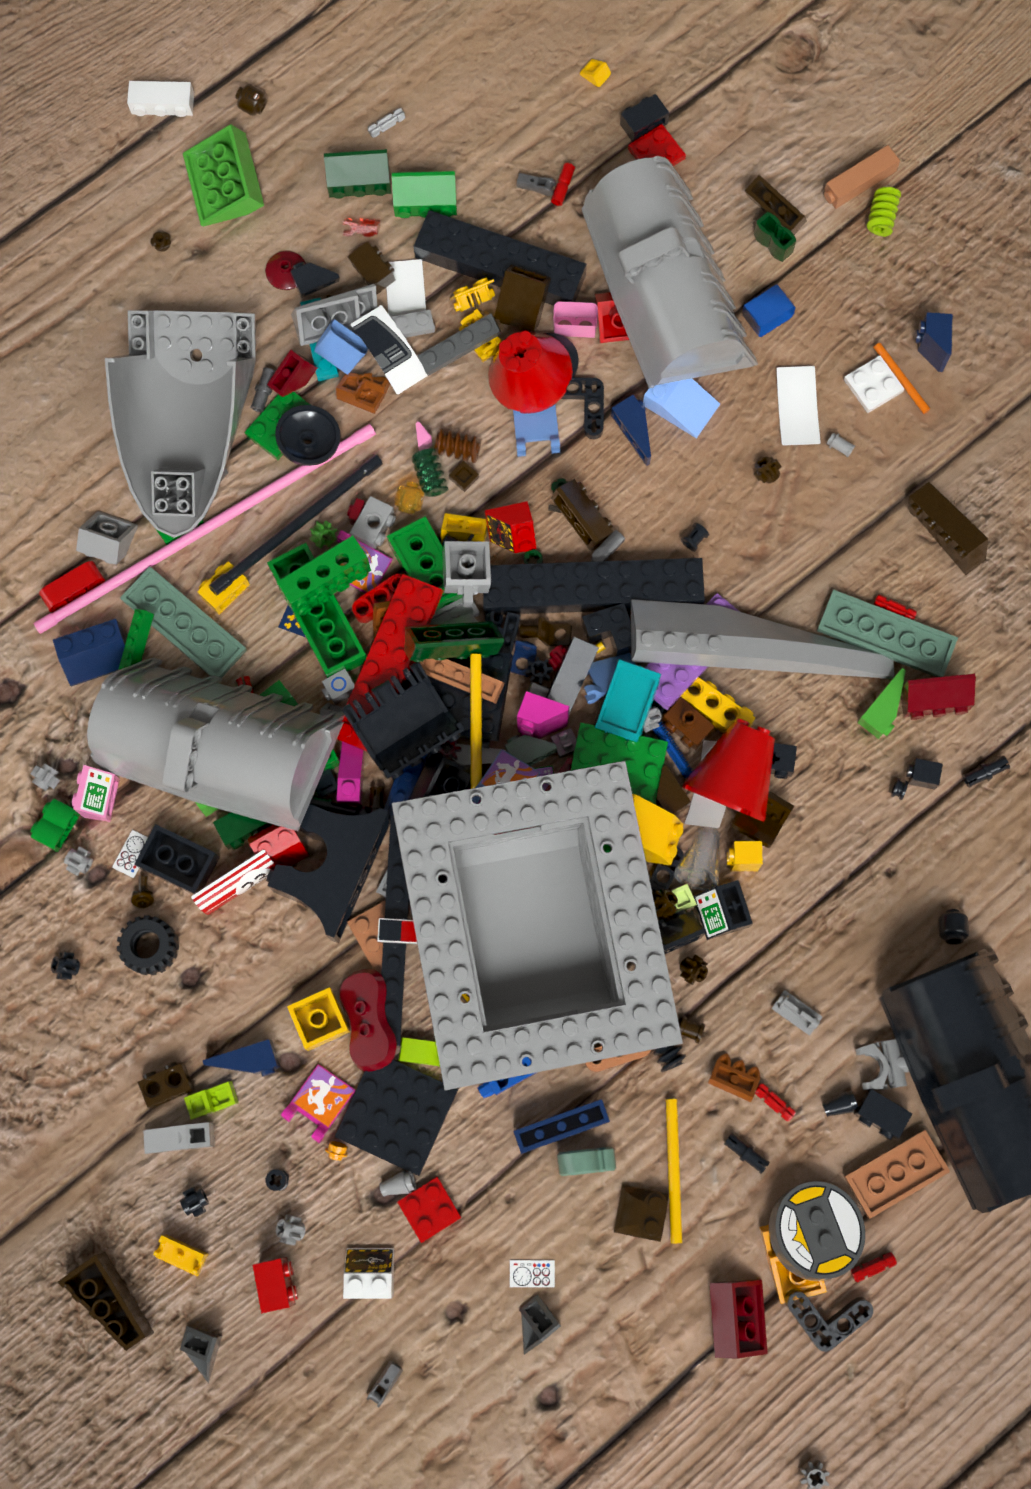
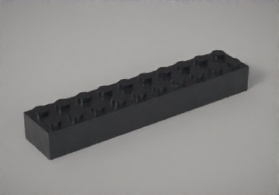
M702 558L490 565L491 585L489 592L483 593L484 615L487 611H494V615H507V612L515 614L596 612L622 603L625 604L626 610H631V600L704 604Z

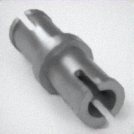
M263 368L259 384L255 386L256 393L250 408L256 412L262 413L264 411L267 398L272 393L271 388L267 384L275 371L270 368Z

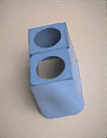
M334 319L317 341L314 352L348 375L367 353L368 348L358 335Z

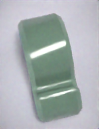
M613 1147L574 1150L557 1154L559 1175L561 1176L614 1171L616 1169Z

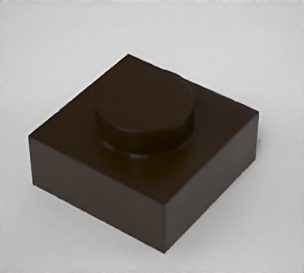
M462 461L449 475V479L464 492L479 478V474L465 461Z

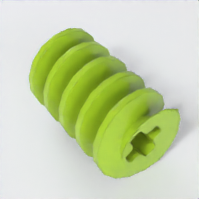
M882 187L875 191L867 228L871 233L883 237L892 234V228L895 224L894 220L896 219L895 213L898 211L897 206L901 197V192L898 189Z

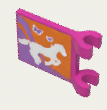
M341 530L337 536V542L341 543L351 536ZM357 540L368 557L371 571L368 572L367 577L360 581L355 580L350 583V586L366 594L380 584L393 559Z
M318 1064L290 1104L284 1109L281 1116L290 1122L298 1111L314 1122L318 1127L311 1137L320 1144L356 1090Z

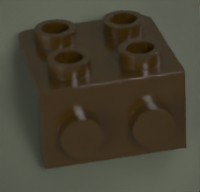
M769 791L764 822L738 811L731 826L755 841H762L763 846L770 848L792 812L794 805Z

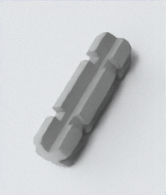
M397 108L393 111V114L389 113L376 121L377 124H371L367 128L370 136L375 138L380 134V131L384 132L396 125V122H401L405 119V114L401 108Z

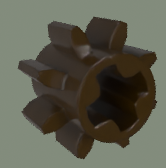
M763 457L756 462L755 468L757 471L754 472V475L758 481L761 480L763 483L766 482L768 484L773 483L779 478V469L782 466L773 457Z
M661 889L652 894L658 917L664 916L666 918L667 916H672L678 910L675 906L678 899L672 891Z
M696 954L693 958L687 957L680 964V971L682 972L680 976L691 985L695 981L700 983L707 977L708 968L706 966L708 963Z

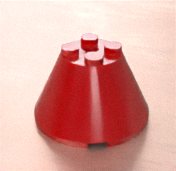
M517 332L508 336L499 344V349L495 353L489 367V385L495 398L505 408L520 411V413L524 414L537 413L552 407L564 396L570 380H572L573 367L568 351L554 337L543 333Z

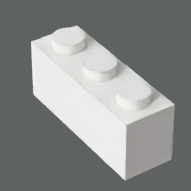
M129 81L127 104L131 114L137 116H193L194 91L191 82Z

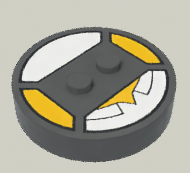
M812 1181L791 1188L777 1200L770 1215L769 1237L777 1258L791 1273L810 1281H825L847 1273L858 1262L865 1245V1225L858 1206L846 1192L830 1183Z

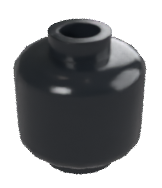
M949 909L939 917V936L947 944L958 945L969 937V921L964 913H961L958 909Z

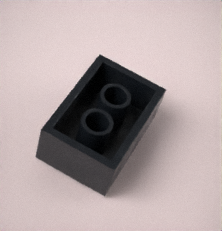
M155 824L134 865L194 895L204 889L220 857L215 852Z

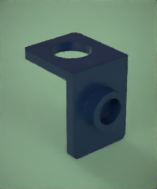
M515 641V652L511 666L512 673L530 677V675L527 676L525 674V671L531 670V668L528 666L527 669L520 670L516 667V662L520 658H524L532 663L535 662L537 646L527 641Z

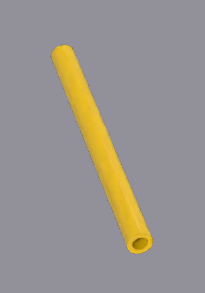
M470 654L471 789L475 788L482 779L481 654Z
M666 1099L670 1241L672 1244L682 1243L677 1099Z

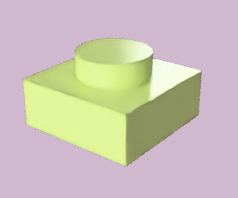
M688 884L672 890L678 899L675 905L678 910L675 913L688 910L697 905Z

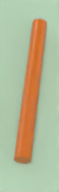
M881 343L876 344L873 347L875 351L883 358L922 413H927L930 407Z

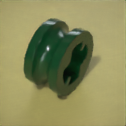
M529 550L524 555V564H529L528 562L532 556H534V559L538 558L537 564L543 563V556L537 550Z

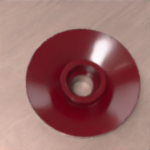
M292 251L276 253L266 264L265 273L267 280L273 287L280 290L295 289L296 286L290 271L293 270L294 265L301 262L306 264V262L299 254ZM283 266H289L287 269H282Z

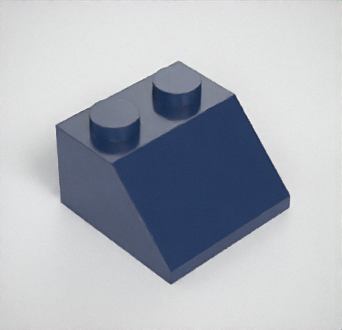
M927 312L924 319L920 320L919 330L915 332V343H918V352L938 372H943L952 354L953 314Z

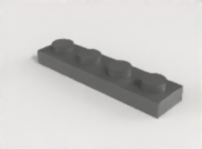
M490 313L419 354L418 358L426 374L430 376L501 335L502 332L494 316Z

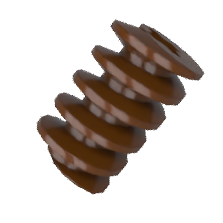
M440 428L435 441L434 453L438 449V455L442 456L446 451V455L449 458L454 453L457 460L463 454L464 461L467 462L471 457L472 463H476L481 448V441L477 442L476 435L470 441L467 433L461 439L460 432H457L455 437H452L450 429L444 435L443 428Z

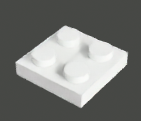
M881 356L876 357L844 377L845 383L867 413L904 391V387Z

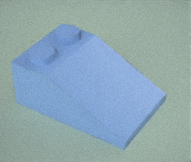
M692 378L655 385L654 388L647 390L643 400L646 408L696 439L720 406V403Z

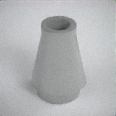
M404 1170L381 1182L379 1186L383 1196L410 1194L412 1190L416 1189V1182L413 1173Z

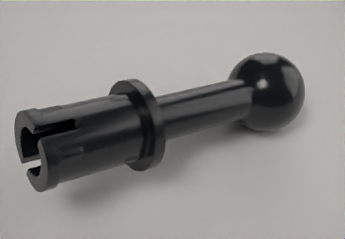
M313 796L310 801L311 805L344 815L354 816L369 813V810H367L368 806L361 805L354 808L332 803L331 797L330 799Z

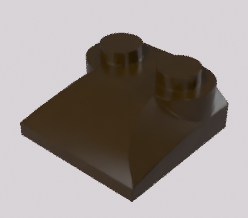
M622 1185L614 1233L661 1242L669 1194Z

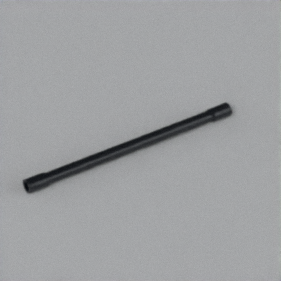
M374 454L355 472L236 566L208 585L210 590L216 596L219 595L233 581L349 489L382 466L381 459Z

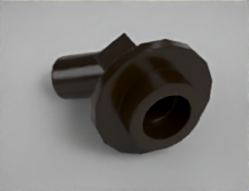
M139 876L138 891H133L131 903L138 908H146L154 902L153 892L147 891L148 876Z

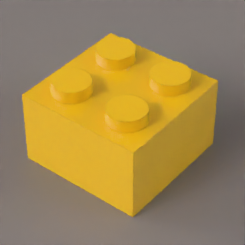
M330 987L287 1006L302 1044L307 1051L350 1032L335 994Z

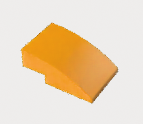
M769 1225L759 1227L780 1304L785 1303V1295L792 1289L801 1290L807 1297L827 1292L824 1281L802 1279L786 1269L772 1248L769 1237Z

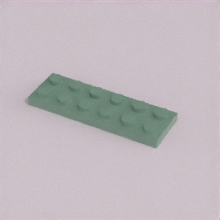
M150 566L120 597L133 611L140 609L153 613L154 617L151 626L209 676L214 675L222 678L247 651L246 647Z
M836 590L832 591L817 629L820 633L881 654L895 662L934 677H944L958 637Z

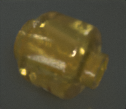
M406 481V485L398 486L394 502L395 506L399 508L398 511L415 515V511L421 510L424 491L418 488V483Z

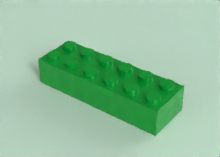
M304 543L267 562L277 582L315 558L307 543ZM334 594L331 595L327 602L323 604L318 603L313 606L309 613L303 616H295L327 678L343 669L349 672L365 663L367 656Z

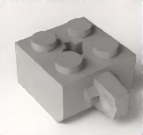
M445 541L442 551L444 593L462 595L463 607H472L473 595L488 593L490 589L489 542Z

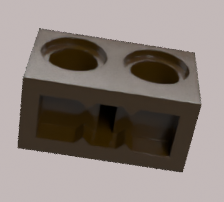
M176 1061L164 1066L165 1070L156 1073V1071H152L142 1076L143 1080L138 1081V1085L147 1108L153 1109L195 1091L185 1064H178ZM175 1073H179L182 1078L177 1086H174L171 1082V1078ZM157 1082L160 1090L156 1095H152L150 1093V1086Z

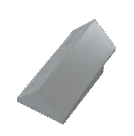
M372 284L296 307L291 316L300 346L317 342L334 319L353 333H356L351 323L378 307L376 285Z

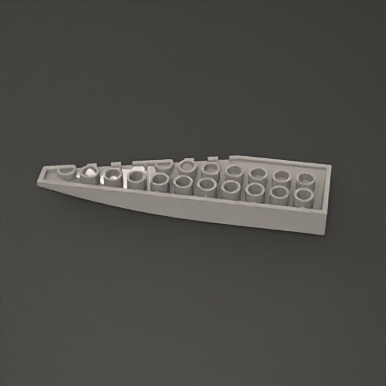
M631 600L632 662L894 678L893 660L851 644L718 605Z

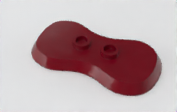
M362 969L344 979L340 988V1000L351 1024V1059L358 1069L362 1071H375L384 1068L392 1062L395 1057L397 1043L385 1015V980L374 969Z

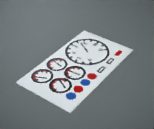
M132 830L112 868L134 878L139 869L134 863L148 837Z
M510 1260V1287H555V1260Z

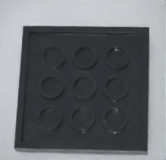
M498 652L496 655H490L485 658L481 657L482 674L505 683L496 704L482 698V740L499 742L513 660L511 653ZM470 656L466 659L447 658L450 661L470 668ZM429 677L432 686L447 710L465 729L460 732L462 735L460 738L470 739V693Z
M392 1060L390 1064L382 1069L364 1072L335 1138L420 1176L458 1089L444 1090L443 1082Z

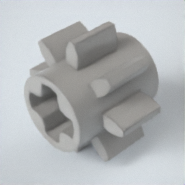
M655 706L650 708L644 725L645 732L659 727L658 722L661 720V712Z
M45 763L42 767L36 765L31 772V775L35 777L32 783L45 791L48 787L55 789L60 781L56 778L59 772Z
M80 846L77 850L72 848L64 860V863L68 865L66 870L77 876L80 872L87 873L93 863V859L89 857L91 852Z
M286 1215L285 1220H279L276 1226V1235L281 1237L279 1242L295 1246L296 1240L300 1241L303 1239L305 1225L300 1223L302 1218Z
M808 1461L809 1467L806 1469L800 1468L804 1478H801L799 1481L801 1484L808 1483L807 1489H821L823 1485H830L825 1479V1476H828L830 1472L828 1470L821 1471L823 1467L821 1462L817 1466H813ZM817 1472L820 1479L812 1482L809 1476L811 1473L816 1474Z

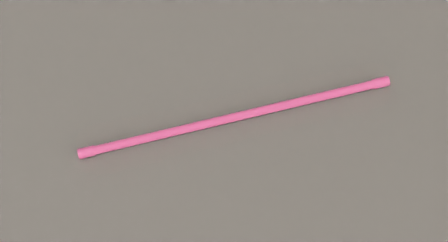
M370 424L364 426L350 437L341 441L336 453L326 462L314 466L301 465L33 624L38 632L42 634L57 625L61 620L144 572L149 566L156 565L352 447L375 436L374 429Z

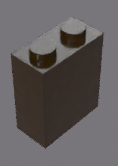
M511 264L505 271L494 318L498 319L502 324H512L518 326L522 331L534 332L540 323L551 278Z

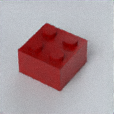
M287 1257L252 1265L261 1314L296 1305L295 1300L298 1299V1291L296 1285H292L291 1276L294 1275L292 1261H288Z

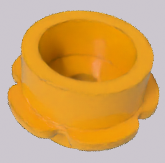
M331 1141L328 1148H325V1151L329 1153V1158L342 1160V1157H347L348 1155L346 1152L348 1146L340 1142Z

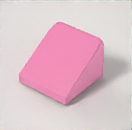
M417 422L419 453L422 454L433 443L431 435L420 422Z

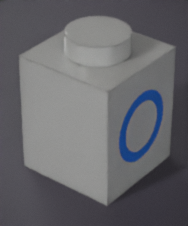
M343 669L323 680L322 683L325 688L321 691L327 701L332 700L334 705L350 697L355 685L346 669Z

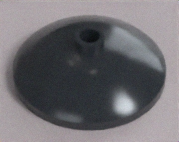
M301 405L288 410L279 419L275 430L276 444L280 452L288 460L304 466L319 465L329 460L336 453L340 444V428L335 418L326 410L317 406ZM305 440H309V441H311V443H310V444H306V443H304V441H305Z

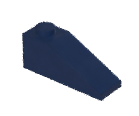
M632 395L612 407L611 417L644 464L648 466L651 461V451L645 413L646 408L640 399L637 400Z
M270 1039L202 1060L205 1066L261 1074L262 1077L274 1074L275 1069L280 1067L273 1041Z

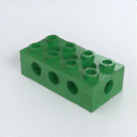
M426 516L387 536L388 544L405 575L430 585L441 583L442 586L438 588L444 591L443 546ZM415 547H421L420 550H413ZM425 565H431V566H432V567L429 568V569H424V568H423ZM443 592L436 611L461 599L462 595Z
M352 535L276 583L283 598L297 617L309 613L316 604L327 602L331 595L337 591H345L349 588L350 583L355 580L360 581L368 576L371 568L367 555Z

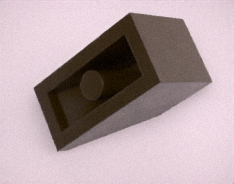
M665 765L662 768L656 804L676 816L690 807L691 800L670 769Z

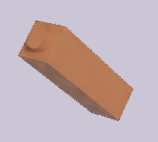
M889 145L885 146L827 182L824 190L826 201L837 209L897 172L900 159Z

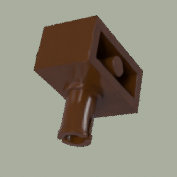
M682 697L663 716L662 720L663 726H665L667 731L671 734L675 732L681 738L680 741L684 746L689 749L692 747L695 751L715 728L711 722Z

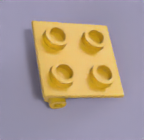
M484 278L472 284L473 288L471 289L465 286L453 292L454 296L450 298V301L453 299L456 301L453 304L455 311L463 312L471 308L470 305L472 308L475 307L471 294L474 295L478 305H480V300L481 303L492 300L495 293L492 288H488V285L493 283L494 279L488 281L487 278Z

